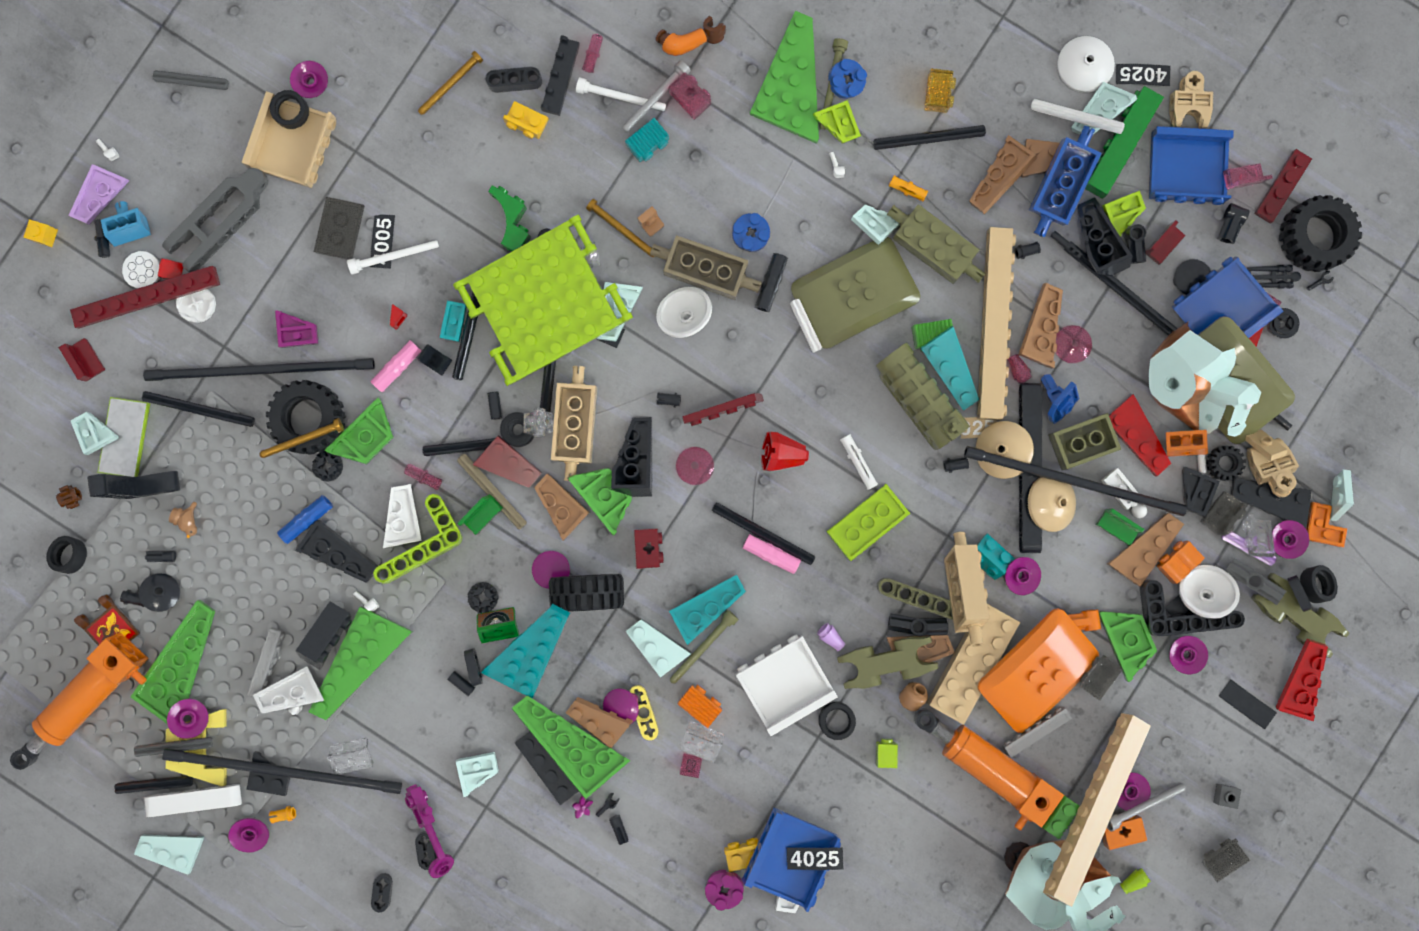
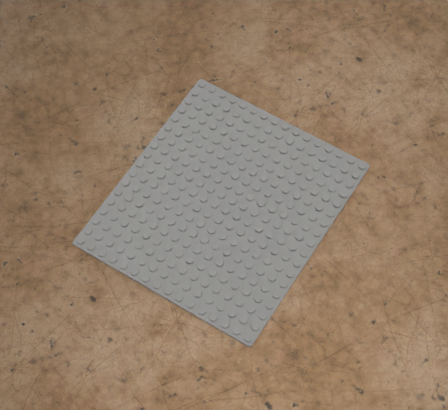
M215 392L208 393L200 403L201 405L241 414ZM192 413L141 475L178 471L181 490L134 499H121L84 543L87 549V557L81 569L72 574L60 573L0 645V667L48 706L89 663L86 658L98 647L91 637L74 622V619L81 614H85L90 623H92L107 610L98 602V599L108 594L119 610L140 632L131 642L149 658L138 670L145 676L195 602L201 600L215 610V614L189 699L201 702L206 707L208 714L226 709V727L206 728V737H212L213 747L206 749V755L252 762L253 752L258 751L269 762L272 761L278 766L296 768L365 681L328 720L309 713L312 703L303 705L302 710L297 715H292L288 708L262 714L256 701L248 699L246 696L269 628L284 631L285 637L280 643L281 649L276 655L277 661L272 667L273 673L269 676L268 687L308 667L320 689L359 607H364V604L353 595L356 591L368 601L374 598L378 602L379 607L372 612L409 629L444 586L445 580L426 564H423L388 584L376 581L374 575L369 582L365 583L345 574L344 571L327 566L324 562L316 561L304 553L296 552V548L313 525L289 544L282 541L277 531L321 495L328 498L333 508L318 520H321L378 566L406 552L407 549L402 545L383 548L385 531L328 484L315 477L312 471L286 450L266 458H261L259 453L262 450L278 444L257 426L248 427ZM193 502H196L194 520L197 534L187 538L186 533L181 531L178 525H173V523L169 522V517L173 508L185 510ZM146 551H175L176 560L175 562H147L145 555ZM414 555L415 561H420V559H418V558ZM404 560L397 563L398 570H403L406 567ZM384 569L380 572L379 577L381 580H385L388 577V571ZM162 573L170 575L177 581L180 588V597L177 603L171 609L163 612H154L146 607L129 603L124 605L120 601L122 592L128 589L133 593L139 594L142 582L153 574ZM161 588L155 590L157 595L163 592ZM329 601L349 612L351 615L350 620L352 621L349 627L343 630L340 640L333 647L319 670L302 660L298 656L296 649ZM133 677L120 683L77 729L78 732L137 781L187 776L166 769V760H162L163 754L140 757L134 755L135 746L166 742V729H168V725L131 698V695L139 685ZM189 715L184 716V722L191 721V717ZM206 765L207 768H219L215 766ZM227 768V785L240 784L241 805L178 813V815L223 852L228 851L232 846L228 838L231 826L240 819L255 818L274 795L246 790L249 771ZM193 778V785L190 787L153 790L151 792L153 794L216 787L218 785Z

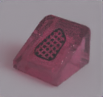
M684 753L680 775L699 778L702 757Z

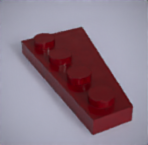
M753 393L682 417L684 424L695 426L701 424L702 420L707 418L710 421L720 418V414L727 413L729 415L738 412L737 409L745 407V409L754 407L757 403L763 402L764 399L762 394Z

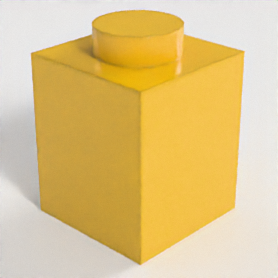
M29 219L23 238L53 247L58 230Z

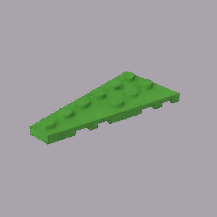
M201 600L195 602L144 676L147 681L143 685L139 684L131 695L132 699L166 724L167 715L171 707L181 700L189 699L214 618L215 610Z
M362 606L359 607L319 689L324 701L312 703L309 713L328 720L413 631Z
M526 696L512 707L515 714L584 799H587L631 761L529 696Z

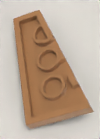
M1009 135L1005 140L1004 147L996 155L995 162L987 170L988 174L985 179L981 180L969 201L972 206L983 214L999 200L1037 159L1035 153Z
M1044 283L1018 355L1052 369L1055 368L1054 352L1057 350V344L1055 343L1056 334L1059 331V325L1057 324L1058 315L1061 312L1063 290Z
M1169 513L1164 514L1107 565L1141 587L1184 523Z

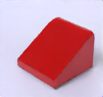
M161 258L158 277L167 280L182 275L183 263Z
M392 304L390 326L397 330L406 319L407 314Z

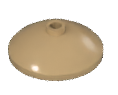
M1009 421L996 422L986 427L979 435L975 447L989 453L1029 464L1034 454V445L1029 433L1022 426ZM1000 446L1005 447V451L1002 453L999 452ZM978 461L980 467L987 474L996 478L1009 479L1023 473L1022 471L985 461Z
M1039 477L1033 483L1028 495V509L1034 523L1042 530L1048 532H1057L1066 528L1072 521L1076 510V497L1072 486Z

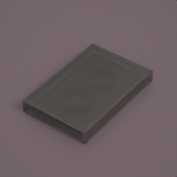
M326 197L314 252L346 260L353 259L365 206Z

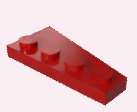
M1134 394L1130 395L1109 414V417L1118 437L1156 477L1172 463Z
M1306 639L1275 706L1277 710L1314 722L1315 715L1313 713L1318 702L1317 692L1321 686L1320 676L1321 671H1324L1328 650L1325 644Z

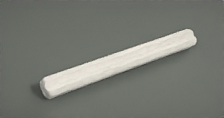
M1034 99L1031 104V109L1034 111L1121 134L1125 127L1123 122Z

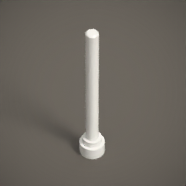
M580 77L576 86V93L580 94L592 92L642 106L648 100L592 85L587 79ZM656 102L651 108L665 111L666 104Z
M435 240L364 260L349 259L347 264L350 273L353 275L359 273L364 267L439 247V244Z

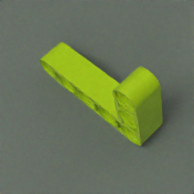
M429 495L425 500V506L440 533L378 566L373 574L376 581L388 584L461 544L463 539L462 533L445 502L439 495ZM433 499H438L440 502L437 508L430 507V502ZM448 516V523L440 525V517ZM452 532L458 534L455 542L448 540V536ZM437 541L440 542L441 547L435 552L431 550V545ZM417 551L423 552V558L420 561H415L414 554ZM404 560L406 567L403 570H398L397 563ZM385 569L389 573L388 577L385 580H381L379 574Z

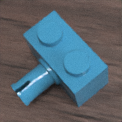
M119 201L121 207H119L118 202L115 203L117 215L101 220L104 236L114 247L151 235L147 218L138 208L128 210V204L124 201Z

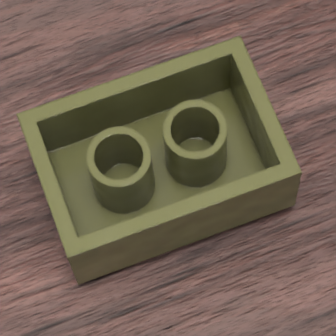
M1108 413L1048 434L1061 470H1066L1121 450Z

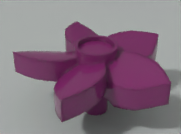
M581 795L579 803L576 802L572 805L575 809V818L578 819L583 814L590 816V810L587 807L593 801H585Z

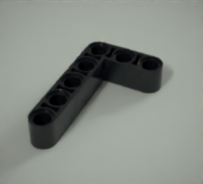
M168 471L139 477L111 474L87 476L90 497L134 499L181 490L178 471Z
M1145 580L1140 587L1143 618L1150 635L1169 636L1241 627L1245 622L1243 613L1233 610L1227 616L1216 618L1217 621L1214 626L1211 624V618L1202 617L1195 613L1166 616L1162 584L1156 580ZM1150 584H1153L1155 588L1152 594L1148 592ZM1153 603L1157 605V610L1154 613L1150 610ZM1232 614H1234L1236 617L1234 623L1230 622V616ZM1194 618L1197 619V626L1195 628L1191 625ZM1175 620L1178 621V628L1176 630L1172 628V623ZM1157 622L1159 624V630L1157 632H1154L1153 625Z

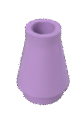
M826 623L818 630L817 635L819 639L835 650L840 651L845 646V642L841 639L833 625Z

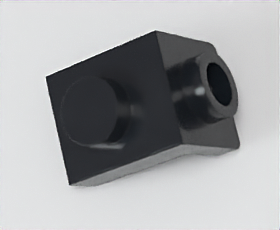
M429 344L424 347L417 358L419 362L443 376L452 362V359Z

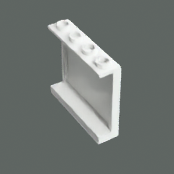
M796 634L787 639V644L783 646L781 644L776 645L770 649V654L766 656L764 654L754 658V663L749 666L747 663L737 668L738 672L735 673L770 736L838 698L802 635L798 637Z

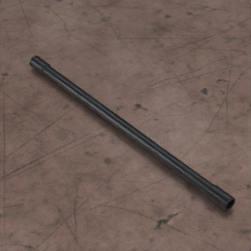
M374 358L306 363L171 370L153 369L144 370L143 377L145 381H162L165 379L373 370L375 369Z
M966 446L964 451V457L985 461L1165 510L1172 514L1184 516L1187 511V506L1180 503L1161 500L996 455L971 446Z
M165 748L162 755V760L222 767L380 790L393 794H400L402 789L401 782L380 781L209 756Z

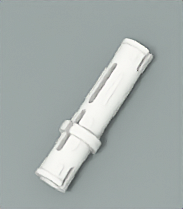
M851 434L840 439L848 453V459L851 458L867 490L878 485L861 455V449H858Z

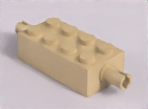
M573 366L572 383H557L551 460L566 464L564 481H569L567 478L570 476V473L571 476L576 475L579 463L592 464L597 387L595 385L583 384L585 369L583 366Z
M956 532L953 534L955 545L944 558L955 633L969 632L970 646L978 647L983 645L981 628L991 616L990 608L987 607L986 602L988 593L983 583L984 571L981 570L980 565L981 552L978 551L977 545H967L965 532Z

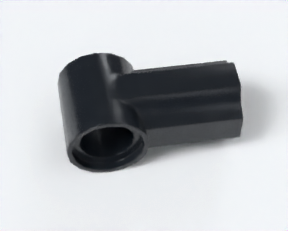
M1230 203L1225 210L1223 216L1225 220L1218 239L1224 243L1234 244L1241 226L1244 225L1249 216L1250 210Z
M1140 224L1127 228L1123 235L1127 248L1133 256L1131 264L1147 262L1144 239L1147 232L1145 227ZM1132 230L1138 233L1137 239L1132 236Z

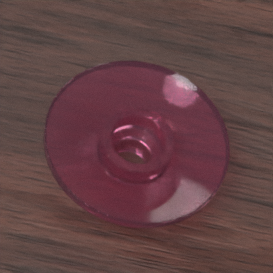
M1075 325L1066 326L1056 334V354L1061 360L1067 363H1079L1089 356L1092 349V339L1084 328ZM1073 340L1077 341V347L1072 345Z
M690 447L679 455L676 461V470L684 482L690 485H700L712 476L714 461L705 449ZM693 462H697L699 464V467L697 469H693L691 467V464Z

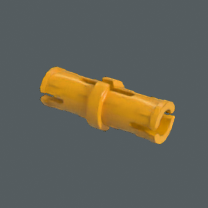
M895 175L889 184V187L903 192L905 196L910 195L922 202L928 193V190L914 185L912 181L907 182Z

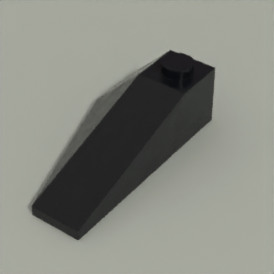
M1094 197L1079 204L1077 208L1087 258L1096 273L1115 275L1130 268L1133 256L1096 198Z
M652 417L632 418L624 444L612 469L611 490L632 497H652Z

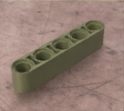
M882 578L878 581L877 590L882 595L953 620L950 600L889 578ZM886 581L891 584V589L888 592L882 590V584ZM903 588L909 590V596L905 599L900 596V591ZM924 594L927 597V603L920 605L918 598ZM943 601L945 603V609L939 612L937 610V604L938 602Z

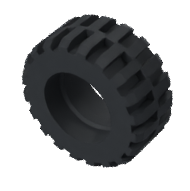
M1318 195L1293 207L1283 218L1285 222L1280 226V231H1283V233L1279 235V241H1283L1281 249L1287 252L1286 258L1288 260L1292 259L1294 261L1293 265L1296 267L1303 266V270H1313L1314 272L1332 269L1350 259L1355 254V250L1360 246L1358 240L1362 239V232H1359V228L1362 227L1361 221H1357L1356 217H1358L1356 211L1353 212L1351 210L1352 206L1349 203L1344 204V200L1339 197L1333 199L1332 195H1325L1324 197ZM1311 218L1322 219L1332 229L1333 243L1329 250L1319 249L1309 240L1307 225Z
M296 380L292 381L291 385H283L281 387L282 391H276L273 394V397H275L274 401H269L267 405L271 407L270 412L266 411V417L270 421L266 425L268 429L272 430L270 435L273 439L277 440V444L301 436L294 431L291 425V414L295 406L304 400L316 402L321 409L322 418L317 429L332 424L334 419L339 418L342 422L343 418H346L345 412L342 411L344 406L338 400V395L332 392L330 388L309 380H302L301 382ZM336 430L287 450L308 455L316 454V452L322 453L340 433Z
M621 574L551 577L549 580L550 606L554 604L568 612L622 608L624 605L623 577Z

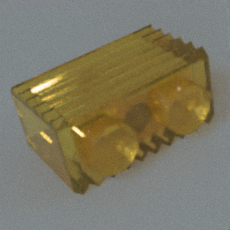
M930 69L925 111L947 113L953 107L954 96H951V90L955 89L956 78L953 77L952 70Z

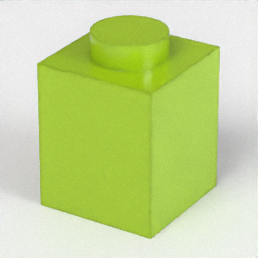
M882 738L881 742H876V766L878 768H898V744L893 742V739Z

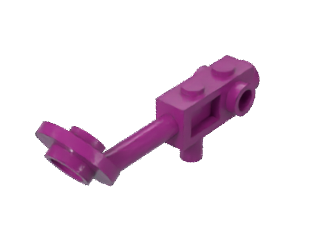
M417 784L406 788L405 802L407 807L412 809L420 829L425 828L437 856L429 866L428 873L432 878H439L450 871L454 864V859L451 855L444 854L432 823L435 822V819L432 815L433 809L427 803L428 796L426 791L422 790L420 786L418 787Z

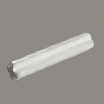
M800 299L791 301L792 310L812 352L821 350L822 346Z

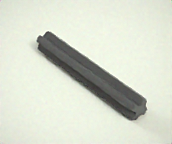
M158 70L153 72V80L156 82L227 90L229 81L225 78Z
M212 737L139 745L134 747V755L140 757L163 754L165 748L182 751L207 749L213 747Z

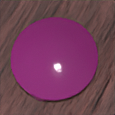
M545 551L539 554L532 564L534 580L538 585L549 589L551 577L569 576L570 574L568 560L562 553L557 551Z
M614 689L605 696L603 710L608 713L610 711L617 713L618 717L625 720L626 718L633 720L632 723H634L639 713L638 697L626 689Z

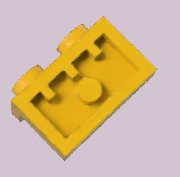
M516 101L513 102L508 114L503 116V120L508 128L514 131L516 129L523 131L522 134L530 139H533V137L539 139L549 120L547 116Z
M750 838L746 840V843L742 844L732 842L727 844L728 847H724L729 872L747 868L759 842L758 838Z

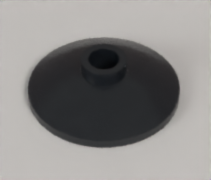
M153 574L147 577L139 588L141 603L144 607L154 612H163L171 609L180 597V588L177 581L167 574ZM158 588L163 590L160 595L155 593V590Z

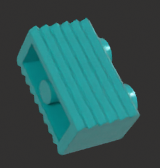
M653 118L626 139L625 144L639 162L643 160L646 162L652 158L655 150L658 148L661 150L667 146L669 135L659 122Z

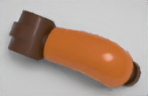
M708 16L703 22V29L699 28L685 35L669 34L662 29L658 32L655 40L662 45V50L665 53L673 56L683 55L705 42L711 44L720 43L724 39L726 25L719 23L718 26L713 28V19L711 16Z

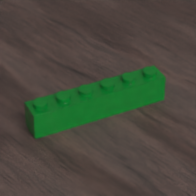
M1146 86L1140 91H1135L1134 95H1136L1137 100L1130 107L1128 106L1121 115L1124 117L1121 122L1125 124L1123 132L1121 134L1114 133L1111 139H1107L1102 147L1105 150L1100 156L1085 187L1087 191L1101 199L1110 192L1164 99V96Z

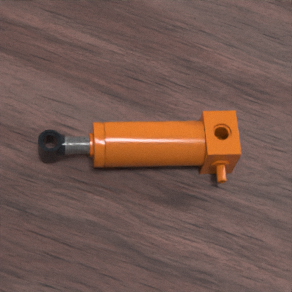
M121 632L105 638L86 658L89 663L32 722V728L36 735L29 743H25L21 749L12 753L10 757L11 765L18 770L25 769L37 761L40 751L48 743L55 746L63 745L120 683L133 677L140 685H143L147 679L138 670L149 658ZM22 754L26 756L27 761L23 760Z
M920 709L915 713L914 721L920 729L925 730L929 734L933 733L945 742L942 751L943 756L1011 803L1019 811V814L1022 816L1015 824V828L1022 830L1028 820L1030 822L1033 821L1041 828L1064 797V794L1036 774L1025 769L965 725H960L956 730L952 731L939 722L940 719L927 709ZM923 715H929L930 719L927 724H921L920 722Z

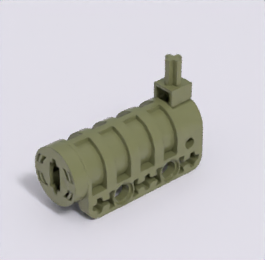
M906 342L879 362L876 367L881 372L879 375L881 381L934 450H938L964 433L970 425L958 409L953 408L948 401L949 397L946 393L943 394L936 385L938 384L936 380L928 375L925 371L926 367L922 362L919 363L913 355L914 351Z

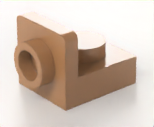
M653 206L637 218L638 223L650 237L664 227V223L658 217L657 211Z

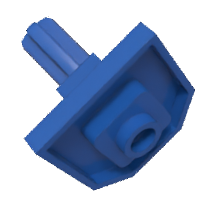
M1046 374L1041 378V382L1052 404L1048 412V418L1050 422L1055 424L1071 412L1075 403L1080 398L1075 383L1071 381L1063 389L1056 385L1051 374Z

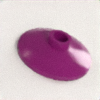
M303 61L293 68L290 75V84L292 89L301 97L315 98L325 91L328 85V74L321 64L315 61ZM310 79H314L312 84H308Z
M1292 520L1282 521L1271 531L1270 544L1274 552L1280 557L1286 559L1298 558L1305 553L1309 546V534L1306 528L1299 522ZM1286 536L1289 537V542H1288V543H1286V542L1284 541V538H1285Z
M1019 557L1008 565L1005 573V582L1011 592L1017 595H1028L1034 592L1040 584L1041 569L1033 559ZM1022 572V577L1018 578L1019 573Z
M1182 636L1171 645L1169 659L1172 666L1178 672L1192 675L1200 672L1206 666L1208 650L1199 638ZM1185 651L1189 652V656L1187 658H1185L1183 655Z
M181 700L175 703L168 712V728L179 738L189 739L196 737L205 730L208 724V711L197 700ZM189 715L191 721L189 723L184 722V716Z
M1131 772L1117 805L1127 811L1149 800L1151 788L1147 779L1138 773ZM1131 787V792L1127 793V789Z
M243 818L231 826L228 838L235 849L247 853L256 852L267 844L269 830L258 819Z

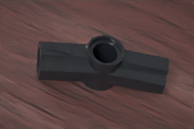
M890 613L887 630L916 636L947 635L948 622L947 618H914ZM919 621L922 623V629L919 632H915L913 625Z

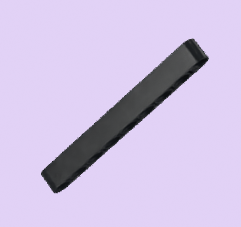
M1020 383L1019 425L1029 433L1033 441L1034 454L1030 464L1042 467L1041 383ZM1025 472L1019 475L1020 553H1041L1042 529L1034 523L1028 509L1029 491L1033 483L1040 476Z

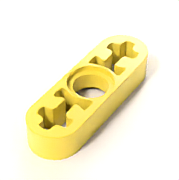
M635 685L630 689V692L635 693V689H638L639 692H643L640 696L641 701L646 700V703L639 705V709L646 707L649 710L648 717L641 718L638 714L636 718L641 735L646 740H654L658 735L659 728L647 692L643 686ZM652 718L653 722H649L651 729H655L653 736H650L649 733L645 734L647 726L646 723L642 725L641 722H646Z

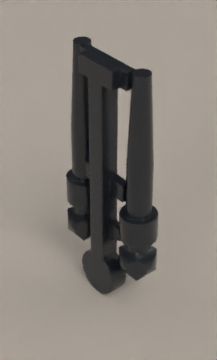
M1293 265L1247 267L1250 273L1251 271H1272L1271 275H1252L1256 280L1272 279V283H1259L1262 288L1284 289L1286 287L1291 289L1294 287V282L1301 279L1299 272L1287 275L1286 272L1293 271ZM1276 271L1283 272V275H1276ZM1276 279H1283V281L1276 283Z

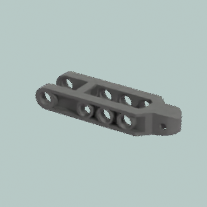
M250 168L241 177H227L165 239L162 247L169 254H172L183 243L186 244L195 234L202 243L185 259L182 266L189 273L199 270L260 208V194L268 184L267 176L259 169ZM236 189L240 190L244 194V200L207 236L200 229V226L210 216L212 217L214 212L223 203L228 201L227 198Z

